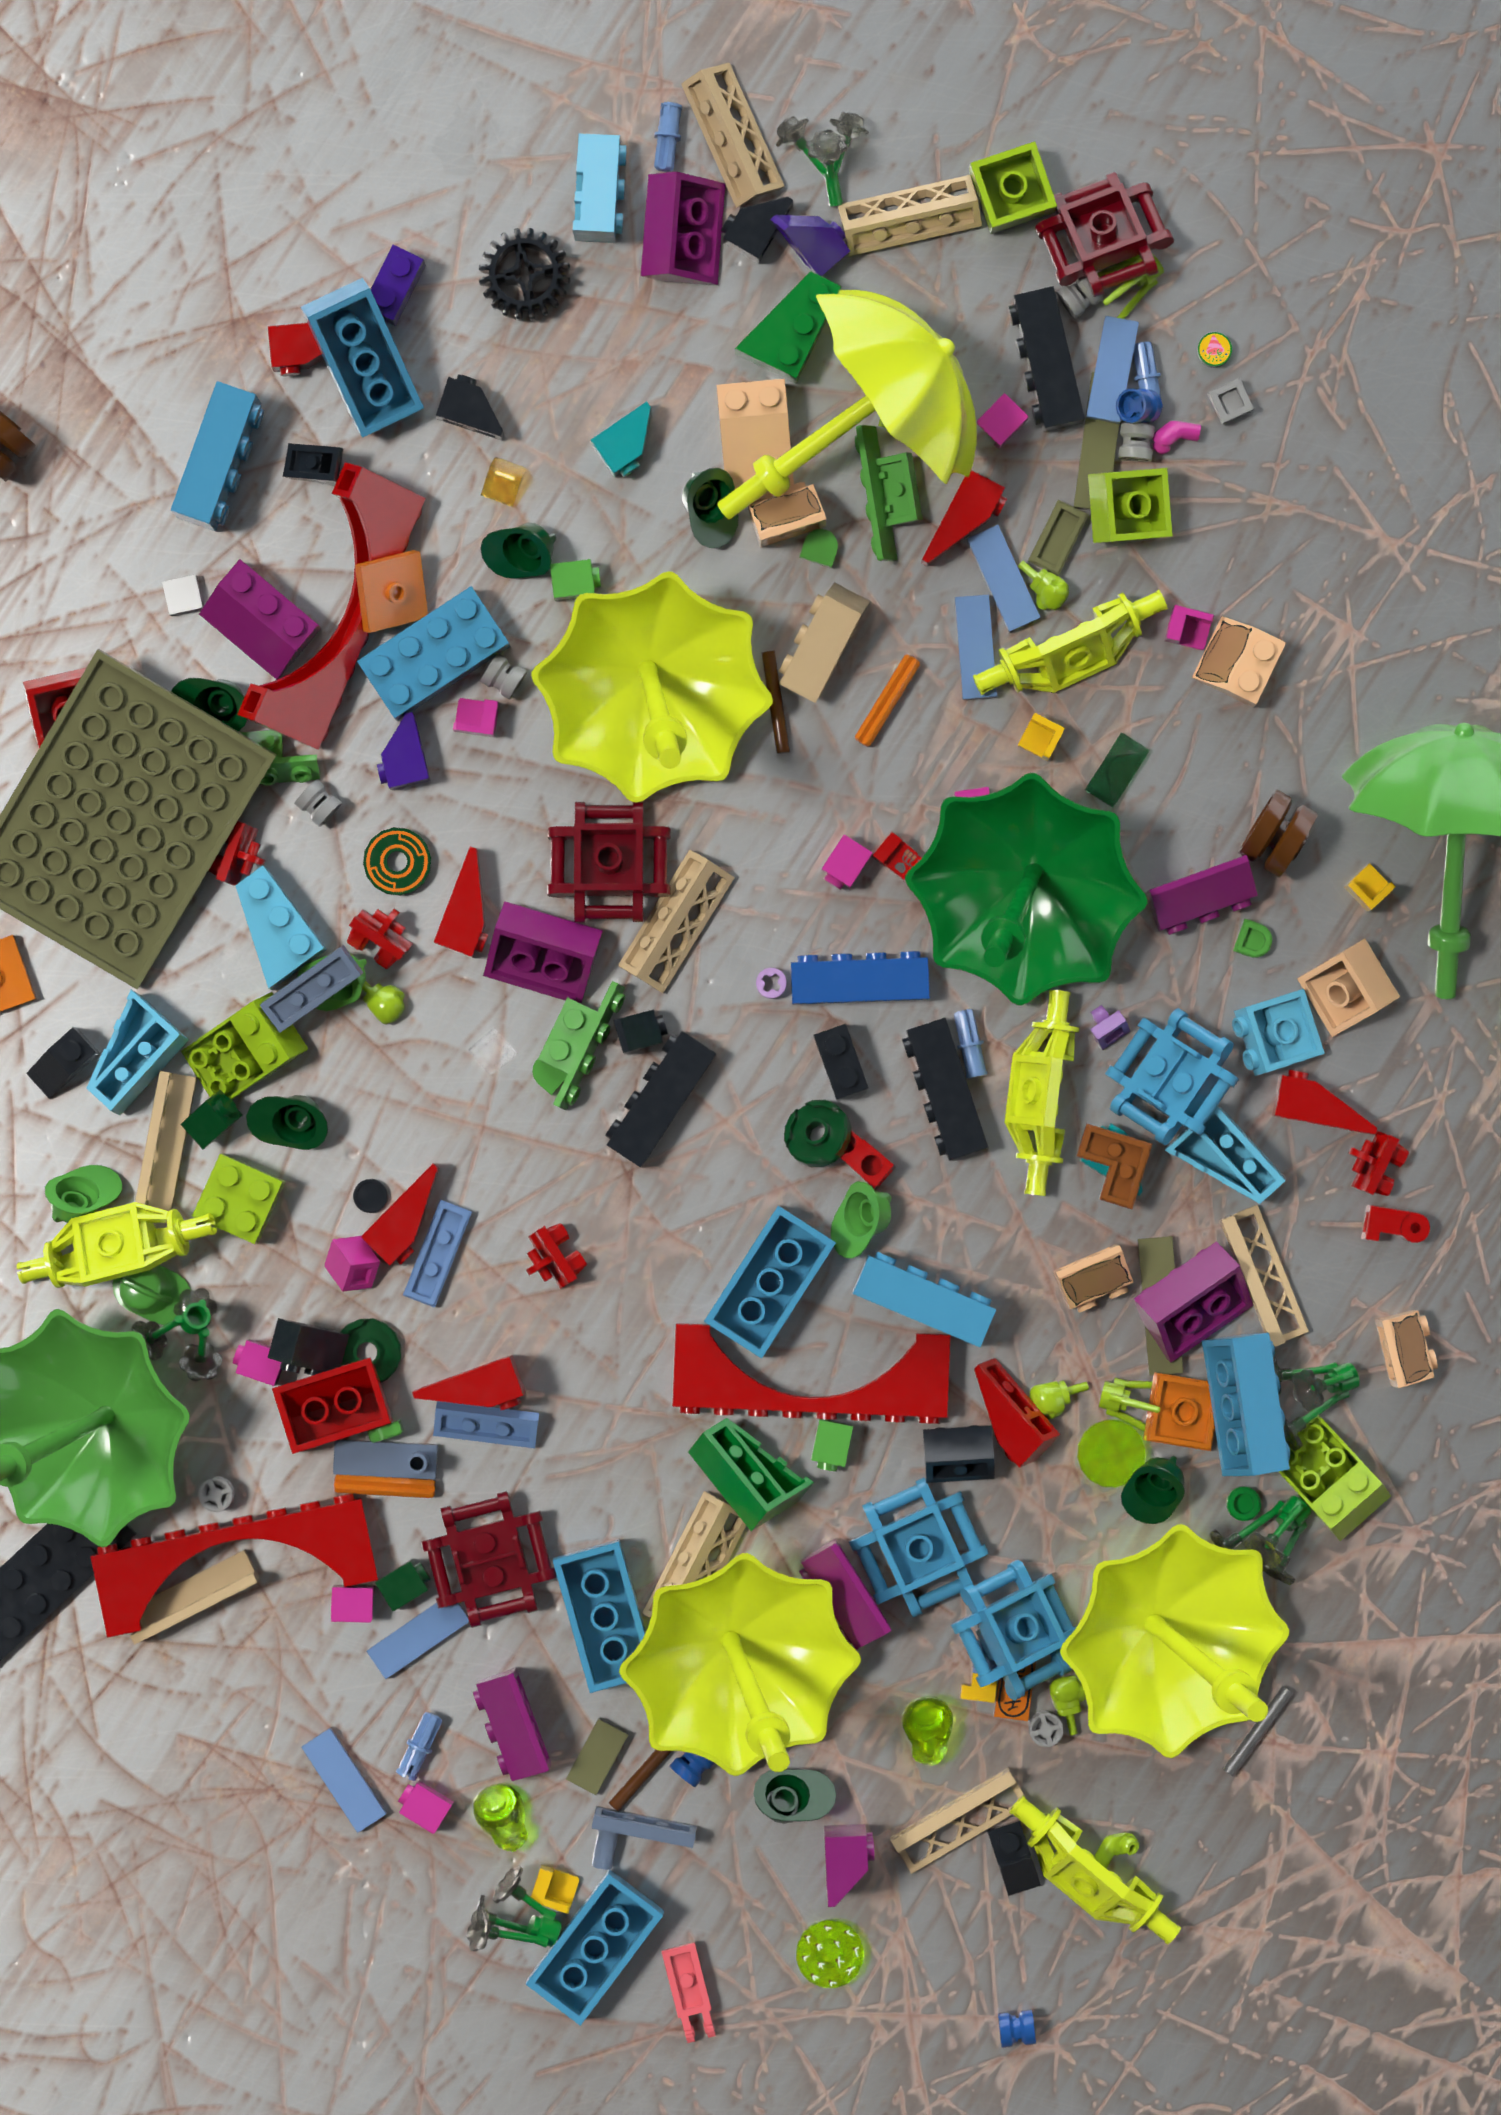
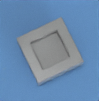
M1240 378L1208 392V396L1222 425L1254 410Z

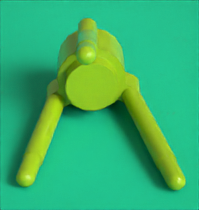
M1153 253L1152 255L1158 268L1157 274L1149 277L1145 274L1126 281L1104 299L1103 304L1109 305L1135 284L1140 287L1142 286L1117 318L1125 319L1146 293L1158 284L1157 278L1164 273V268ZM1138 255L1098 272L1097 275L1101 277L1142 260Z
M1118 1378L1114 1379V1383L1105 1381L1098 1407L1107 1409L1106 1415L1117 1417L1145 1431V1423L1120 1410L1126 1411L1127 1406L1159 1413L1160 1407L1129 1398L1131 1391L1124 1389H1151L1152 1381H1126Z

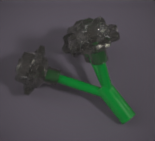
M843 111L838 120L831 118L829 121L836 127V131L839 134H836L831 129L816 132L810 141L804 137L805 127L809 121L808 118L799 121L795 116L785 119L777 127L776 132L779 139L776 142V146L780 147L782 144H786V146L794 145L799 152L803 151L825 178L829 205H842L838 173L845 151L850 148L852 139L869 134V131L864 127V119L858 114Z

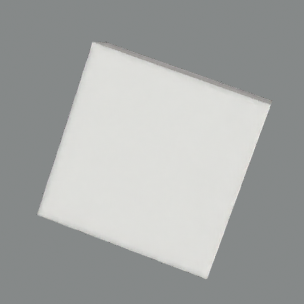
M195 574L162 582L170 616L203 608L198 580Z

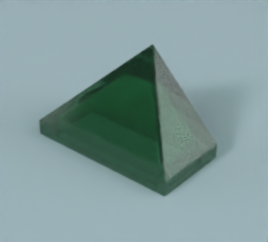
M1121 732L1088 783L1085 791L1114 808L1150 750Z

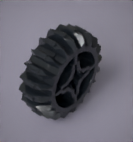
M516 228L514 229V240L510 241L507 233L504 232L501 234L502 241L504 242L503 246H500L494 240L490 243V246L496 252L495 255L490 252L483 253V258L490 262V265H479V271L489 274V276L480 278L479 283L481 286L491 285L490 288L483 292L485 299L496 296L491 304L494 310L505 304L502 312L503 316L508 317L512 309H516L515 317L517 321L522 320L523 311H528L529 318L533 321L536 319L535 309L540 308L543 316L549 314L545 306L546 303L549 302L554 308L559 307V302L553 296L556 294L560 297H566L567 291L560 287L559 284H570V277L561 275V273L567 272L571 268L569 263H558L566 257V252L560 250L553 253L558 246L557 240L554 239L545 245L547 233L541 232L538 239L535 240L533 228H528L527 238H521L520 229ZM525 248L541 252L548 258L551 264L543 265V263L534 264L530 262ZM515 250V265L510 269L504 270V273L497 274L498 267L503 258ZM521 259H524L525 267H528L529 272L531 270L534 271V274L529 275L528 290H526L525 283L522 282L521 277L518 279L515 277V275L521 274ZM553 275L548 289L541 296L534 299L533 288L535 283L546 279V276ZM506 283V285L518 286L523 292L524 301L507 296L498 285Z

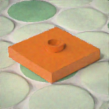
M412 550L355 565L364 632L372 633L418 621L428 615L420 551Z
M15 935L0 939V1012L37 1000Z
M1154 1372L1149 1404L1160 1407V1412H1147L1143 1440L1211 1451L1215 1425L1208 1381Z

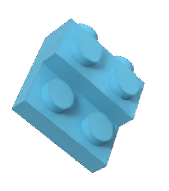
M1304 989L1234 1011L1236 1018L1232 1020V1027L1236 1036L1243 1038L1246 1048L1243 1052V1062L1248 1070H1253L1254 1076L1325 1054Z

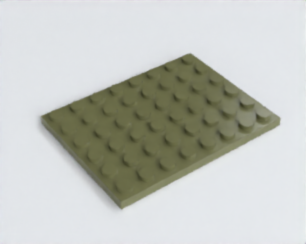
M97 649L0 814V909L138 990L277 754L102 650Z

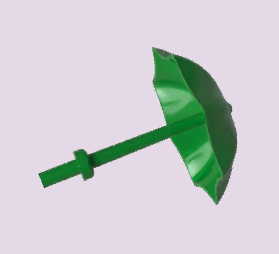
M1036 773L1025 774L1012 785L991 794L976 797L952 796L944 799L941 805L938 829L932 844L922 859L905 876L907 886L919 899L929 920L933 937V958L935 963L943 968L962 970L988 981L998 988L1012 1003L1020 1006L1027 1004L1039 994L1060 985L1076 982L1100 983L1106 981L1111 974L1112 956L1122 932L1130 921L1144 910L1148 901L1146 894L1134 881L1125 863L1120 843L1119 817L1111 811L1091 809L1065 798Z

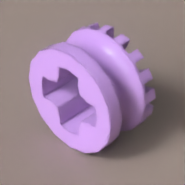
M776 968L764 969L756 979L758 992L766 998L774 999L779 997L786 989L787 981L785 975ZM774 974L778 975L777 983L781 986L778 991L771 989L769 992H766L763 989L765 986V982L762 980L765 975L768 977H772Z

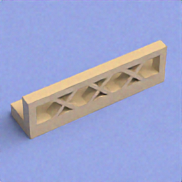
M730 63L702 69L681 83L736 208L747 205L761 195L779 191L785 187ZM722 74L727 85L726 91L719 87L715 78L716 75ZM731 106L738 110L741 117L740 122L732 117L730 112ZM744 137L752 141L755 148L754 153L746 148ZM758 168L766 173L770 184H762L758 175Z
M970 175L843 203L838 206V212L846 236V245L850 249L849 256L982 226L978 198ZM965 188L967 190L966 194L958 196L950 195L952 191ZM925 197L932 199L930 202L923 204L916 202L918 199ZM886 206H899L896 210H883ZM859 212L865 214L861 218L849 220L847 216Z
M689 850L668 883L671 885V895L659 898L618 966L659 992L664 993L735 877L708 859ZM714 872L721 878L714 890L707 892L706 883ZM700 904L698 916L696 919L689 921L688 912L691 907ZM682 933L680 945L678 948L671 950L670 941L674 935ZM664 962V971L659 979L655 981L649 977L656 964Z
M165 1071L159 1072L135 1199L137 1203L166 1211L173 1209L187 1136L186 1130L180 1124L191 1115L197 1077Z
M1258 1205L1220 1219L1219 1222L1234 1259L1241 1267L1264 1333H1269L1274 1347L1309 1332ZM1252 1214L1258 1225L1253 1240L1242 1236L1237 1220ZM1260 1234L1266 1245L1257 1242ZM1245 1241L1251 1243L1249 1250ZM1255 1245L1267 1250L1270 1254L1271 1260L1266 1272L1255 1268L1251 1258ZM1273 1265L1276 1269L1278 1277L1270 1274ZM1258 1273L1264 1275L1262 1282L1259 1278ZM1268 1277L1282 1284L1284 1292L1279 1303L1267 1298L1264 1286ZM1286 1296L1291 1306V1309L1283 1306ZM1271 1305L1277 1307L1275 1313L1273 1312ZM1281 1309L1294 1314L1299 1328L1282 1334L1277 1322Z
M703 1492L642 1614L651 1618L653 1596L657 1589L663 1586L683 1585L694 1582L702 1576L705 1578L727 1565L746 1527V1524L730 1504L708 1492ZM732 1513L737 1518L732 1528L725 1532L724 1524L729 1514ZM719 1545L720 1552L717 1558L709 1562V1553L714 1547Z
M246 1549L154 1595L141 1618L142 1630L132 1632L133 1634L130 1635L134 1645L259 1582L261 1579Z
M1009 1768L890 1837L893 1846L902 1857L911 1874L1012 1815L1009 1813V1810L1013 1805L1008 1808L994 1805L996 1795L1009 1787H1012L1018 1799L1022 1795L1024 1796ZM977 1806L988 1808L986 1819L983 1823L974 1825L964 1822L966 1813ZM992 1809L1001 1811L1000 1813L991 1817ZM948 1823L959 1825L956 1839L949 1843L935 1840L936 1832ZM963 1827L971 1829L968 1832L961 1835ZM919 1840L929 1843L926 1856L913 1863L905 1849ZM933 1844L942 1846L932 1852Z

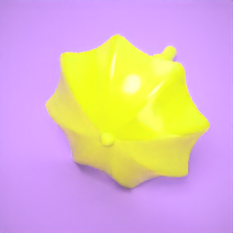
M839 290L838 294H817V301L825 314L832 333L834 353L861 387L865 396L778 459L770 455H763L753 463L756 474L718 502L720 511L726 518L732 519L768 491L774 496L780 497L790 488L789 475L874 411L877 412L890 435L915 452L943 483L948 484L952 473H960L969 477L977 445V424L970 391L964 379L962 368L957 358L953 355L955 351L953 341L948 338H942L914 311L887 296L862 290Z
M671 571L661 573L648 583L632 590L612 594H580L574 602L571 621L560 643L548 657L534 667L531 673L532 680L544 696L552 717L554 730L552 753L554 759L561 764L580 766L603 776L614 784L628 800L635 803L641 802L655 792L674 784L695 780H724L729 774L734 751L744 732L773 703L772 695L761 681L752 655V617L744 611L726 609L701 598L689 589L677 574Z
M1177 1524L1159 1541L1147 1549L1132 1556L1107 1560L1096 1565L1093 1572L1092 1592L1088 1606L1076 1629L1062 1644L1060 1654L1062 1659L1074 1670L1082 1684L1088 1705V1726L1093 1733L1128 1735L1152 1745L1164 1757L1174 1758L1191 1742L1214 1728L1248 1720L1260 1722L1266 1718L1268 1706L1258 1697L1260 1683L1272 1657L1287 1640L1289 1628L1275 1612L1267 1596L1263 1581V1559L1259 1551L1253 1549L1233 1550L1222 1548L1200 1538L1188 1526Z
M742 1553L737 1555L722 1569L703 1579L683 1585L663 1586L657 1589L653 1596L652 1616L646 1633L635 1651L621 1664L619 1673L621 1678L634 1689L642 1702L649 1724V1743L653 1749L693 1753L716 1763L728 1774L739 1776L763 1758L766 1759L772 1771L782 1772L790 1764L786 1748L795 1745L815 1744L822 1741L827 1732V1721L831 1704L844 1681L858 1668L861 1663V1657L847 1642L839 1629L832 1606V1587L828 1581L789 1577L766 1567L753 1555Z

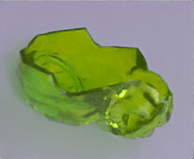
M922 1696L913 1699L903 1712L901 1718L902 1727L912 1744L911 1752L915 1761L924 1765L934 1766L941 1762L946 1755L947 1742L952 1733L953 1713L948 1704L938 1697Z
M502 1783L486 1787L478 1793L473 1802V1815L478 1825L484 1832L492 1836V1840L498 1848L516 1852L528 1839V1832L524 1824V1803L520 1793L511 1785Z

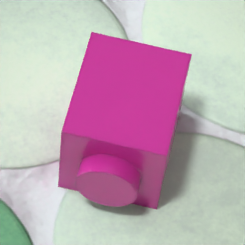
M843 835L821 871L826 873L824 880L839 890L843 886L850 889L870 859L872 852L848 836Z
M249 1339L246 1340L245 1346L238 1345L232 1364L238 1365L235 1373L271 1386H276L282 1369H280L281 1362L268 1358L270 1346Z
M418 1780L415 1787L408 1784L400 1796L398 1802L403 1806L399 1813L434 1834L454 1801Z

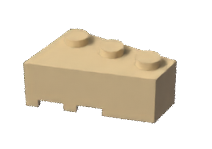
M835 582L824 597L818 594L809 613L814 615L809 627L803 624L794 640V643L799 645L794 656L787 654L778 671L784 674L779 684L816 703L870 601Z

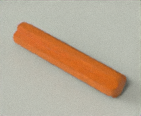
M904 655L856 733V741L866 747L871 746L919 668V660L911 655Z
M338 1474L334 1479V1490L337 1493L433 1498L435 1496L436 1483L432 1479Z

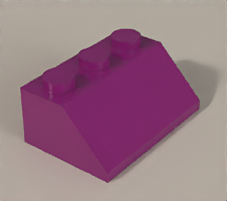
M677 171L648 174L641 263L642 277L664 282L718 285L725 183Z
M241 559L235 563L219 582L199 613L202 618L276 680L283 675L321 630L316 622Z
M1247 855L1150 889L1145 893L1158 931L1167 929L1168 935L1187 929L1186 922L1199 917L1200 923L1220 917L1218 912L1220 909L1231 906L1234 912L1251 906L1250 899L1258 895Z
M504 901L494 929L483 976L565 1001L568 997L582 1004L603 931Z
M1217 1241L1208 1248L1199 1251L1195 1257L1179 1268L1173 1269L1166 1277L1153 1286L1144 1289L1140 1295L1134 1298L1141 1320L1170 1363L1253 1306L1240 1265Z
M836 1539L801 1560L804 1568L799 1570V1573L803 1579H822L831 1584L832 1606L835 1618L841 1625L839 1629L849 1644L852 1643L856 1650L892 1631L890 1624Z
M515 1667L478 1681L476 1683L478 1690L473 1691L474 1699L479 1711L485 1709L490 1722L485 1724V1728L491 1743L497 1742L501 1755L497 1756V1761L502 1774H509L511 1781L549 1771L552 1763L517 1668Z
M865 1824L824 1826L828 1907H835L868 1871V1861H875L872 1832L866 1833Z

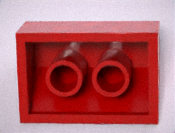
M371 1357L272 1388L292 1454L393 1422L384 1389Z

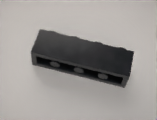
M1054 286L1014 295L1013 305L1008 306L1012 326L1018 325L1021 338L1016 339V345L1020 359L1026 358L1029 371L1024 372V379L1027 391H1034L1037 403L1031 405L1035 425L1042 424L1044 433L1083 424L1085 416Z
M946 1017L906 1030L907 1038L902 1039L907 1057L915 1058L918 1070L913 1071V1076L918 1091L925 1089L929 1100L923 1106L929 1124L936 1122L940 1134L934 1136L939 1155L946 1154L949 1161L989 1148Z
M681 1031L679 1036L674 1033L671 1034L662 1048V1051L667 1053L660 1065L655 1062L652 1063L643 1077L648 1083L641 1093L636 1090L632 1093L624 1108L629 1110L622 1122L615 1119L605 1134L610 1139L607 1143L608 1147L642 1168L716 1056L714 1051Z

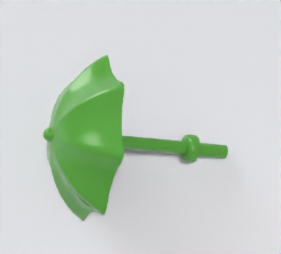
M1463 722L1458 725H1428L1414 733L1399 736L1379 744L1358 758L1342 775V779L1350 784L1354 791V800L1349 805V810L1388 819L1407 827L1420 836L1447 835L1440 924L1433 926L1429 930L1427 943L1430 948L1438 951L1435 996L1441 999L1456 997L1459 952L1468 950L1471 943V933L1467 928L1461 926L1466 834L1501 836V733L1494 732L1482 725H1470Z
M54 1309L32 1335L10 1347L0 1348V1485L8 1487L13 1498L16 1515L22 1523L60 1525L84 1535L97 1546L107 1547L112 1543L119 1531L139 1515L151 1510L168 1508L175 1503L176 1492L173 1479L175 1452L179 1439L189 1423L190 1415L186 1407L170 1394L157 1376L149 1359L145 1339L140 1333L135 1331L117 1333L102 1331L77 1321L63 1310Z

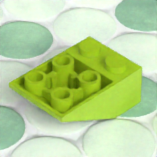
M273 992L253 1000L181 1050V1053L209 1097L221 1089L226 1096L234 1099L308 1050L293 1024L280 1033L260 1007V1004L271 997Z
M1320 1415L1303 1425L1286 1440L1290 1448V1469L1278 1471V1473L1339 1541L1344 1539L1391 1497L1382 1482Z

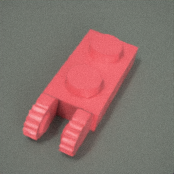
M695 1942L662 1950L678 2019L681 2018L687 2043L695 2042L696 2036L689 2016L702 2013L703 2026L708 2038L716 2036L710 2013L712 2007Z

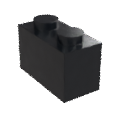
M846 1023L813 1035L836 1100L869 1088Z
M278 1318L268 1358L281 1362L280 1369L300 1373L302 1367L305 1368V1374L313 1376L341 1367L349 1335L324 1327Z
M972 1425L969 1427H938L923 1430L926 1483L995 1479L992 1426Z

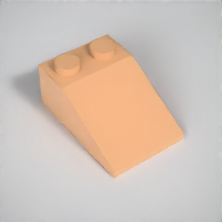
M785 379L716 385L724 470L732 477L735 489L756 474L753 463L760 457L770 455L778 459L791 449ZM792 473L788 476L790 479V485L794 484Z

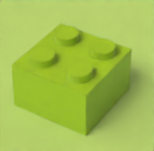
M1035 141L970 163L969 172L990 234L1055 213L1057 204Z
M1167 468L1088 474L1093 543L1173 536Z
M220 1153L192 1217L196 1218L211 1213L216 1222L215 1227L252 1244H258L286 1181Z

